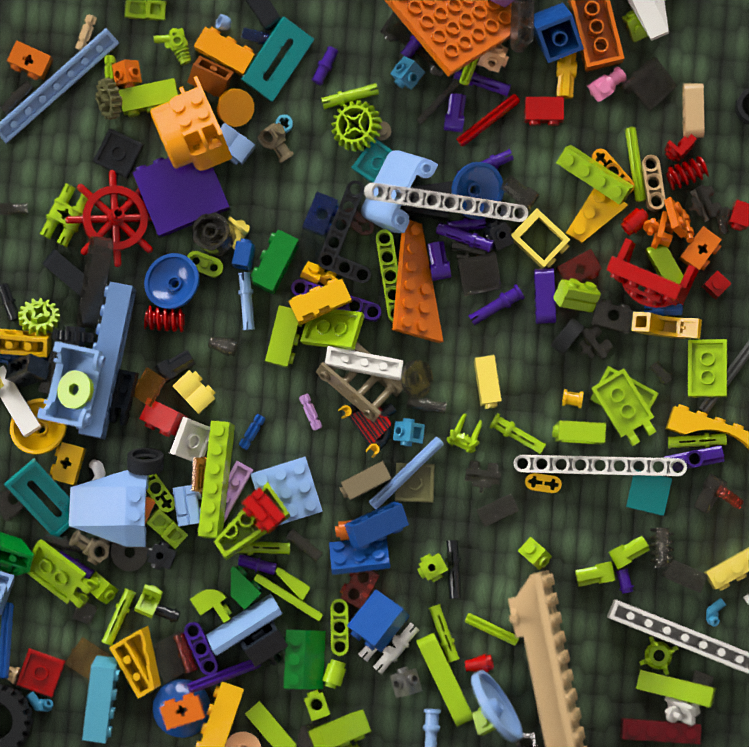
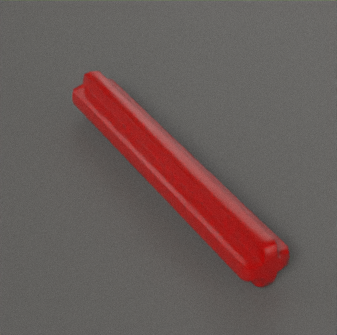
M516 94L511 95L457 138V142L462 147L519 104V97Z

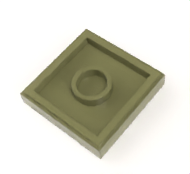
M396 463V474L408 463ZM423 464L395 491V501L433 503L435 464Z

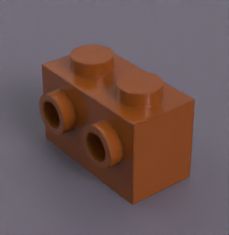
M199 56L192 66L187 83L197 87L193 78L197 76L204 91L213 96L220 97L228 90L234 71Z

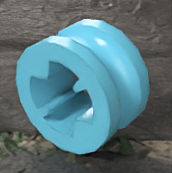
M285 114L280 115L276 119V124H281L280 121L282 119L284 121L287 119L288 127L285 128L284 126V130L286 133L291 131L293 127L291 117Z

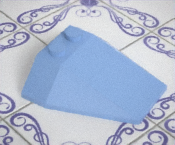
M125 470L70 487L69 526L126 547H146L147 528L145 527V510L149 476L136 475Z

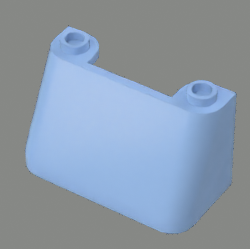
M395 150L387 155L374 183L410 188L416 175L422 178H429L434 174L438 164L423 157ZM377 187L373 191L375 197L378 195ZM395 190L391 193L392 199L396 197ZM366 197L361 208V214L368 221L393 233H404L409 224V216L400 209L401 204L374 201Z
M55 341L53 351L57 352L58 357L54 358L56 367L48 400L44 399V404L47 405L44 409L39 408L37 418L85 428L87 425H90L92 420V414L90 413L100 371L105 365V357L98 350ZM73 370L85 372L92 379L94 385L92 399L85 404V407L77 410L67 408L61 404L57 393L61 378L67 372ZM78 385L73 388L74 395L78 393Z

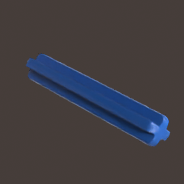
M6 602L1 618L0 679H7L9 677L14 607L9 602Z

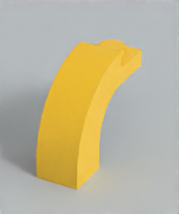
M633 312L631 331L667 338L700 339L702 320L667 317L651 312Z

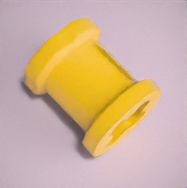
M564 389L562 406L572 405L581 408L583 391L576 393L568 392Z

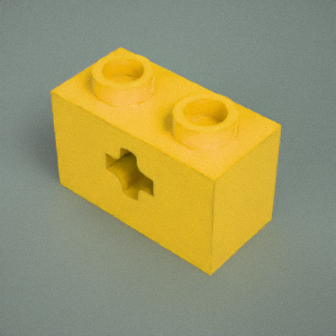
M64 442L61 443V446L58 445L55 452L57 461L56 464H52L50 470L52 478L56 481L76 486L86 449ZM69 458L71 466H67V468L65 469L63 461H67Z

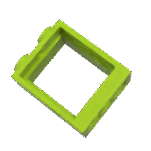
M558 421L553 426L552 437L556 438L555 442L602 445L605 443L606 423Z

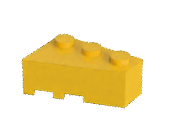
M337 278L328 281L326 286L321 288L317 286L309 290V293L297 295L292 300H289L299 326L352 302L343 280H338Z
M148 626L109 647L137 698L161 686Z

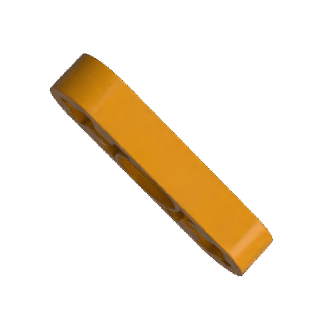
M597 149L593 152L592 159L596 161V154H603V160L606 164L608 161L611 162L606 168L615 167L618 170V176L622 175L624 180L634 186L633 180L606 150ZM598 161L601 165H605L602 161Z

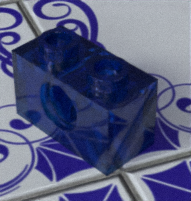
M316 192L303 223V229L325 237V234H328L332 225L330 223L332 217L336 215L338 210V200ZM318 212H327V218L324 220L318 219Z

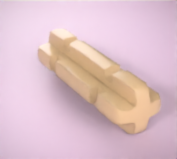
M86 15L84 21L86 24H83L79 35L80 41H77L76 49L79 51L90 41L94 29L93 25L97 21V18L93 15Z

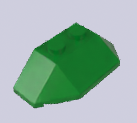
M0 532V571L14 576L29 573L34 557L32 551L21 538Z

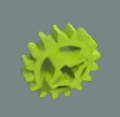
M42 298L37 302L32 299V303L26 301L25 307L21 306L20 312H18L19 325H22L23 331L29 329V334L36 332V336H39L40 332H43L44 335H47L48 330L53 332V327H58V322H60L59 308H56L55 303L50 305L49 300L42 302Z

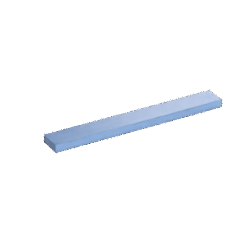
M105 28L0 121V138L5 143H8L119 44L110 31Z

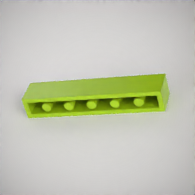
M211 421L198 529V536L206 539H216L223 532L235 425L230 422Z

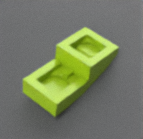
M126 0L124 18L165 20L166 1Z
M159 507L146 522L174 549L188 536Z

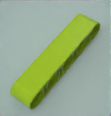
M383 229L376 235V245L387 315L393 323L391 312L394 310L395 300L389 299L388 293L396 291L398 265L393 235L389 230ZM381 235H387L390 241L383 244L379 241ZM386 253L393 256V260L389 263L382 260V256ZM388 272H393L396 278L394 281H387L385 275Z
M434 633L417 640L416 642L456 726L458 727L473 720V714Z

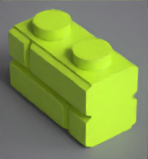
M571 278L570 280L562 279L560 281L558 290H556L553 298L559 307L592 313L601 294L594 283L589 281L580 283L578 280Z

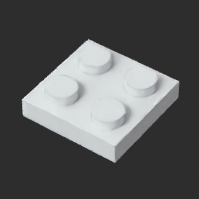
M183 417L170 453L192 462L193 458L204 459L208 449L210 427Z

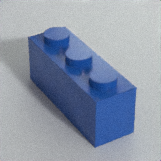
M393 501L344 525L351 545L364 549L369 547L371 542L386 539V535L403 531V528L408 526L409 523L402 504Z

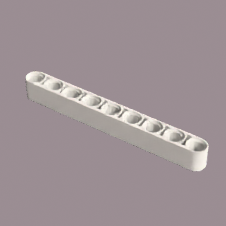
M369 183L364 189L365 196L369 200L516 222H523L528 217L527 208L520 204L381 183ZM375 187L378 188V195L376 197L373 194ZM393 190L396 191V197L394 199H392L391 193ZM411 193L414 194V199L412 202L409 199ZM429 195H430L431 198H432V201H431L430 204H428V202H427V198H428ZM448 198L449 205L446 207L445 200ZM464 201H466L467 203L465 209H463L462 207ZM483 203L484 210L481 212L480 205ZM500 206L501 213L498 215L497 209ZM516 209H518V216H517V217H515V210H516Z
M519 455L514 460L515 469L523 473L682 476L687 469L685 461L678 458ZM521 458H525L528 461V466L525 469L518 467L517 463ZM539 459L547 461V467L543 470L537 467ZM559 459H564L567 462L564 470H558L556 467V462ZM578 460L586 462V468L582 471L577 470L575 467V463ZM603 460L606 467L603 471L595 469L596 461ZM619 460L625 463V469L621 472L614 469L615 462ZM641 461L644 463L645 468L642 472H636L633 469L635 462ZM658 461L664 465V470L659 473L653 470V464ZM675 462L683 464L684 469L681 473L673 471L672 466Z

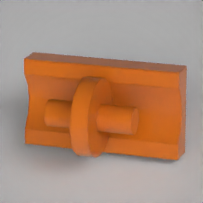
M666 211L662 212L661 219L658 221L655 218H651V220L644 222L643 229L649 236L654 234L651 244L652 248L656 249L659 244L669 247L673 235L664 232L672 233L674 231L669 218H667L668 213Z

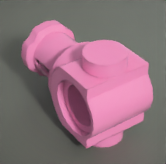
M616 67L614 72L608 76L603 75L587 87L596 101L600 102L615 91V86L627 81V76L620 67Z

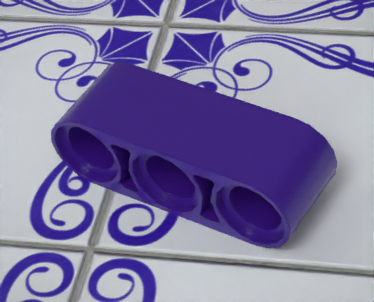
M554 268L534 269L536 324L556 323V304L553 298L555 294Z
M197 622L187 624L184 633L200 670L205 675L216 673L219 664L202 626ZM194 625L198 628L197 636L189 634L190 626ZM199 643H203L207 647L204 654L197 652L196 647ZM206 661L214 663L215 668L213 671L209 672L205 669Z

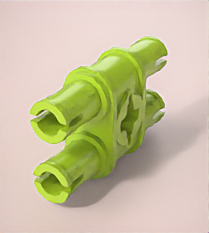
M65 183L60 196L54 199L55 202L49 214L46 215L47 221L39 233L51 239L57 224H62L64 229L57 243L66 248L73 234L79 231L78 228L81 223L68 224L61 213H69L71 216H82L85 204L88 201L81 194L76 206H69V201L76 188L69 186L67 183Z

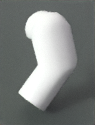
M95 459L90 461L89 467L94 474L92 481L105 477L106 472L103 463Z

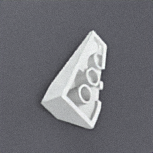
M628 0L651 41L669 34L665 0Z

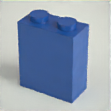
M375 589L347 626L352 630L350 634L358 641L362 638L366 641L364 645L372 651L377 649L379 652H382L410 615Z

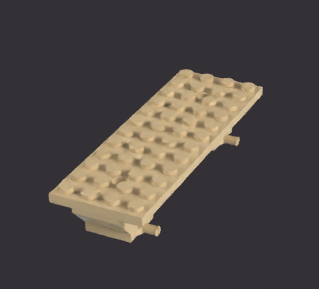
M549 570L531 574L518 595L509 598L508 601L511 611L509 619L513 623L516 638L524 636L545 747H587L583 743L585 738L584 727H580L579 723L580 719H582L580 707L576 708L575 703L578 700L576 688H572L571 683L574 680L573 671L568 668V661H570L569 651L564 648L566 636L565 632L561 631L560 628L562 616L561 612H557L556 605L559 604L557 593H553L552 588L555 585L553 573H549Z

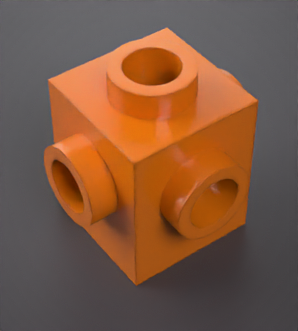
M124 59L112 65L114 81L117 87L129 88L142 83L138 60Z

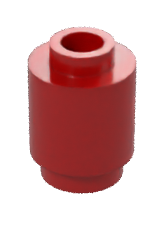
M635 208L623 219L620 225L631 236L643 228L644 222L648 220L649 215L644 209L641 208L639 210Z

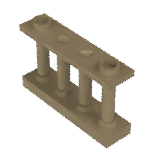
M356 343L355 349L352 350L370 354L359 343ZM324 362L321 363L316 371L323 381L328 382L357 407L367 419H371L373 422L382 413L378 408L391 394L398 397L406 386L402 380L371 375L363 386L356 391L349 383L358 372L349 371L342 379L334 372L336 368L329 367ZM376 382H379L385 387V390L371 404L363 396Z

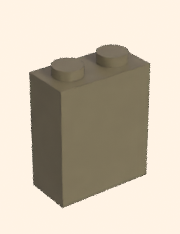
M383 461L341 482L342 487H340L344 498L349 497L351 501L390 481L391 476Z

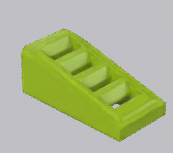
M280 567L277 568L275 571L277 575L303 601L311 589L310 586Z

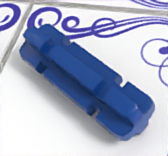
M256 414L253 419L254 422L250 424L244 434V439L242 438L239 442V446L245 450L249 448L250 442L254 440L260 430V425H263L265 418L260 414Z

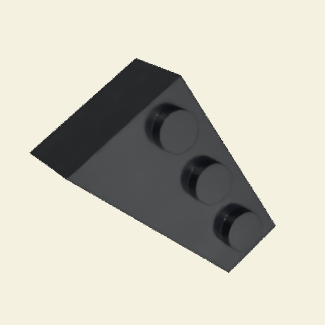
M453 181L410 188L451 194ZM411 193L409 196L411 202L414 199L413 193ZM430 195L427 198L428 204H430L432 201ZM448 198L445 200L446 207L449 205ZM401 205L400 207L401 210L409 215L443 221L448 220V211Z

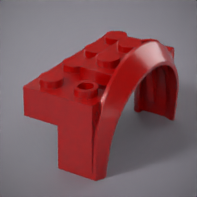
M626 238L617 258L612 256L606 270L611 273L610 277L622 283L629 296L642 305L653 308L676 306L677 303L683 305L699 270L692 265H688L680 284H677L630 264L636 244ZM638 286L644 287L645 292L639 290Z

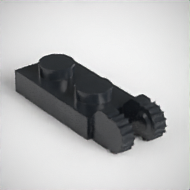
M119 369L113 392L109 422L115 423L119 416V409H122L120 424L126 425L128 423L129 411L131 410L139 373Z

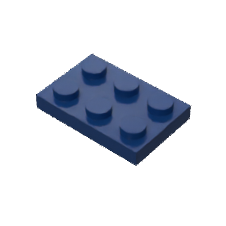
M387 538L371 542L370 546L364 549L352 546L350 540L329 542L332 575L390 568Z

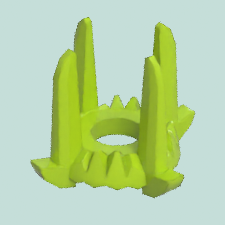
M465 413L461 416L455 430H450L447 442L451 446L456 445L465 449L467 453H473L476 451L475 447L480 443L477 438L482 427V421L479 420L471 438L468 437L469 434L465 436V433H460L467 416Z
M653 636L649 637L651 644L646 648L645 659L640 661V665L648 664L653 669H662L664 674L668 675L667 666L672 661V653L678 650V647L670 648L664 642H655ZM656 650L664 652V659L662 661L654 659L653 655Z

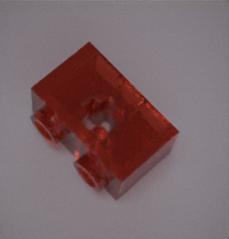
M589 249L561 264L556 270L561 279L570 280L573 278L582 283L587 278L592 280L598 277V272L602 268L592 249ZM577 266L584 268L583 275L581 273L576 274Z

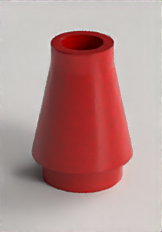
M485 653L470 660H465L466 672H478L479 670L490 672V670H494L492 655Z

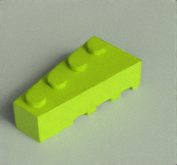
M267 482L262 490L286 516L287 520L290 518V513ZM243 510L214 540L216 547L225 560H228L267 533L266 531L262 533L255 525L257 522L253 516L249 518Z

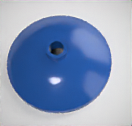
M473 162L464 166L457 173L452 184L451 194L502 202L504 183L495 167L484 162ZM466 201L462 204L463 209L467 206ZM483 203L480 205L481 212L484 210ZM462 214L463 216L471 219L484 218L481 216Z
M178 253L163 255L151 264L146 273L144 281L145 292L150 301L160 308H180L187 304L196 294L200 280L199 271L195 263L185 255Z
M177 679L165 684L158 691L153 702V715L158 726L165 733L179 738L190 737L201 731L203 723H207L210 717L207 715L211 702L207 692L202 689L195 692L194 696L199 695L206 717L172 729H166L160 707L164 706V701L175 698V702L183 700L182 696L190 693L187 684L193 682L188 679ZM187 707L184 708V712H182V715H185L184 713L187 711Z

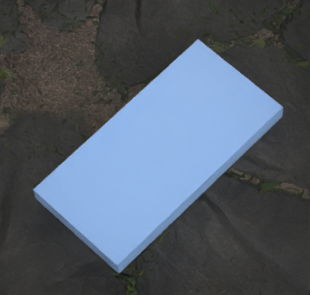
M270 593L206 634L215 655H219L280 616L282 612L275 598Z

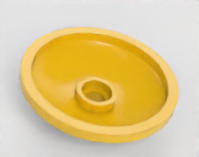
M43 398L27 401V404L41 427L45 428V431L40 433V429L25 438L12 418L10 434L14 444L20 450L32 455H41L52 451L61 443L65 436L67 425L37 418L39 408L44 409L47 404H44Z

